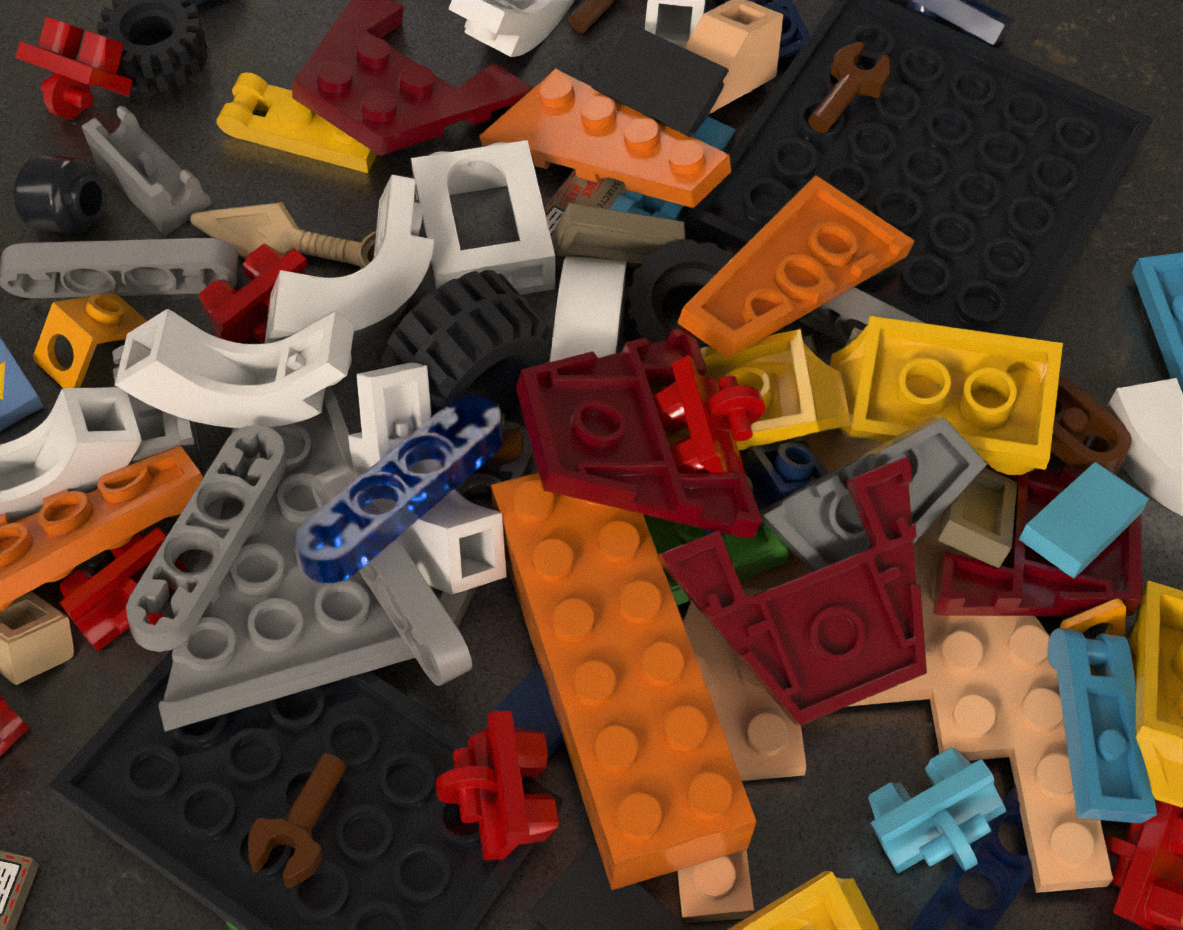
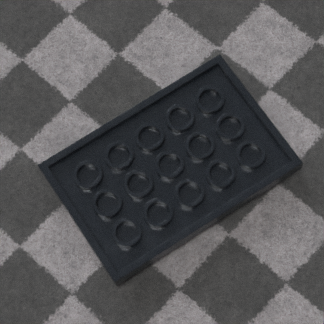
M172 649L49 784L53 796L238 930H474L537 843L519 844L504 860H483L478 821L474 823L462 822L459 804L440 801L437 797L435 784L440 775L454 769L453 752L460 748H469L468 739L470 737L370 671L165 731L160 715L159 703L164 700L173 664ZM322 754L334 755L347 765V768L311 830L313 840L321 846L323 857L315 873L294 887L287 888L283 879V871L288 860L294 855L295 849L286 844L273 848L261 870L253 872L249 861L248 838L255 821L261 817L270 820L287 816ZM521 777L524 794H550L555 799L558 814L561 810L562 798L532 778Z

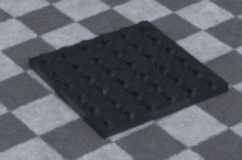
M835 0L729 153L731 173L700 203L691 208L688 212L686 227L725 247L727 245L740 251L817 175L915 241L907 257L858 284L855 288L926 324L1032 339L1145 137L1153 118L889 0ZM857 42L864 43L861 59L857 65V68L861 70H870L875 67L876 62L882 56H889V76L886 88L879 98L857 94L826 133H819L810 126L809 117L838 82L837 78L831 74L834 55L841 48Z

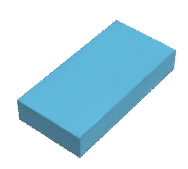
M1094 462L1026 524L1019 540L1074 579L1142 513L1149 498Z

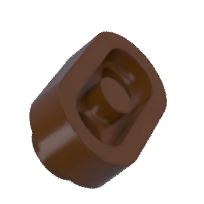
M1059 376L1051 451L1072 469L1081 474L1094 462L1115 474L1122 468L1130 449V433L1121 421L1070 380Z

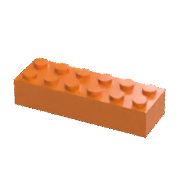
M539 472L492 484V508L495 511L502 512L507 567L611 889L615 890L748 849L757 821L643 514L543 491Z

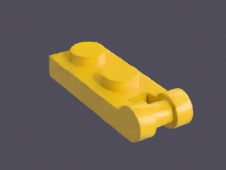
M245 72L239 75L232 88L233 101L226 103L217 117V125L223 132L238 139L369 173L377 156L375 152L294 100L291 90L269 85L263 78L253 73ZM257 109L265 111L267 114L265 117L253 115V112Z

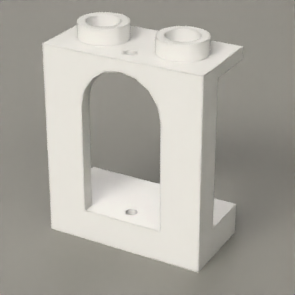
M528 140L511 143L497 142L486 147L454 152L440 151L429 156L411 158L413 178L416 179V199L423 205L422 220L426 238L435 239L431 257L435 290L454 278L458 279L466 273L473 271L480 273L484 270H494L497 274L501 273L521 295L555 289V253ZM507 186L520 241L460 250L449 195Z

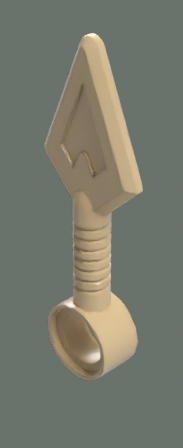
M282 202L200 211L193 213L190 217L191 223L214 239L230 243L237 249L238 255L245 260L251 252L263 243L271 246L283 255H286L295 248L298 252L306 255L332 259L333 261L339 260V262L360 266V270L370 264V260L374 256L376 231L367 235L362 242L342 240V238H335L334 236L328 237V235H321L320 233L307 232L298 228Z

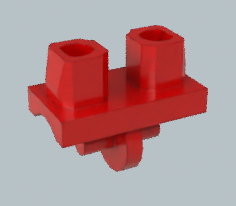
M46 16L38 46L20 41L16 58L54 72L41 84L45 106L50 113L63 119H73L79 116L84 109H89L94 100L93 95L90 93L89 85L100 86L129 96L133 80L116 74L125 43L86 30L77 60L85 29Z
M263 243L251 252L243 263L245 274L251 280L245 287L237 291L225 279H216L203 289L199 294V298L204 312L213 323L217 338L242 344H249L256 338L259 343L264 344L270 295L280 270L306 275L307 259L295 248L286 255H283L271 246Z
M689 355L671 363L676 382L653 395L663 428L672 435L689 427L691 436L670 446L678 472L681 474L745 473L736 441L741 442L750 439L753 436L751 424L759 420L765 412L766 406L760 390L753 386H739L737 378L732 375L722 377L719 381L714 377L702 376L698 374L695 361Z
M158 527L149 534L140 531L125 545L112 549L111 553L115 560L97 574L90 568H79L60 582V590L65 598L60 602V605L97 652L130 628L126 611L129 597L167 537ZM178 557L174 564L175 567L182 572L190 573ZM168 586L169 594L171 595L175 590ZM147 613L148 621L151 625H156L158 620L163 617L161 613Z
M491 711L487 716L489 726L468 739L469 748H460L453 752L454 769L440 775L435 784L437 797L440 801L459 804L462 822L474 823L478 821L483 860H504L519 844L545 841L557 829L559 821L556 802L550 794H524L521 777H538L546 768L548 751L545 733L514 728L512 711Z
M1155 799L1157 815L1142 824L1131 823L1125 840L1104 835L1107 853L1118 858L1112 873L1113 880L1110 883L1120 887L1121 891L1113 913L1137 924L1145 930H1183V886H1181L1183 881V808Z

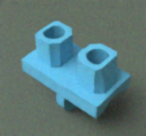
M949 748L930 759L929 764L925 768L933 787L911 799L901 782H890L869 795L868 800L875 820L870 823L897 874L923 859L931 867L950 855L954 856L964 871L972 868L978 862L969 844L990 833L991 829L987 822L1006 812L1005 806L994 786L993 774L983 760L980 759L971 764L955 748Z

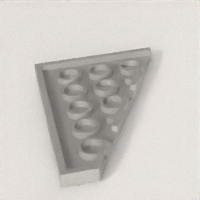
M332 386L325 388L322 412L297 423L269 427L276 431L283 439L286 459L284 477L192 634L182 645L173 649V664L164 700L159 703L160 715L165 731L415 658L326 522L311 489L310 479L312 476L338 464H346L354 473L348 440L350 433ZM233 428L231 435L240 428ZM258 452L257 456L253 459L244 457L245 476L243 480L249 483V469L257 458L267 459V453ZM219 498L210 506L208 514L215 519H231L243 510L244 505L234 498ZM204 550L201 551L198 565L195 564L193 573L200 572L209 566L213 559L211 554Z

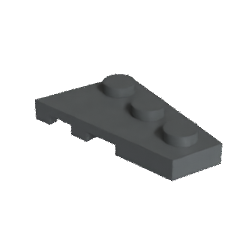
M932 417L763 508L759 513L762 522L812 572L865 551L870 546L845 481L908 456L912 467L913 481L909 483L912 524H916L917 538L913 539L914 544L981 472L987 463L944 417Z

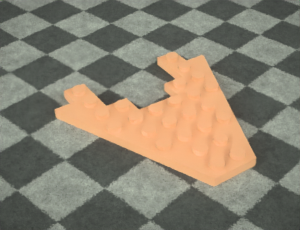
M841 428L795 438V442L806 440L828 473L885 443L850 436ZM750 448L742 450L741 458L743 462H745ZM940 515L913 544L916 584L921 586L927 674L849 706L930 699L939 754L949 748H955L968 761L1010 758L1036 893L1107 887L1113 880L1101 822L1096 819L1077 818L1057 670L1051 667L1048 660L1047 648L1050 636L1036 616H942L933 613L937 568L944 552L977 559L937 540L941 520ZM787 547L790 562L739 582L744 594L750 597L811 571ZM691 601L683 624L741 781L805 775L806 759L801 725H794ZM747 849L677 870L683 923L745 919L754 914Z

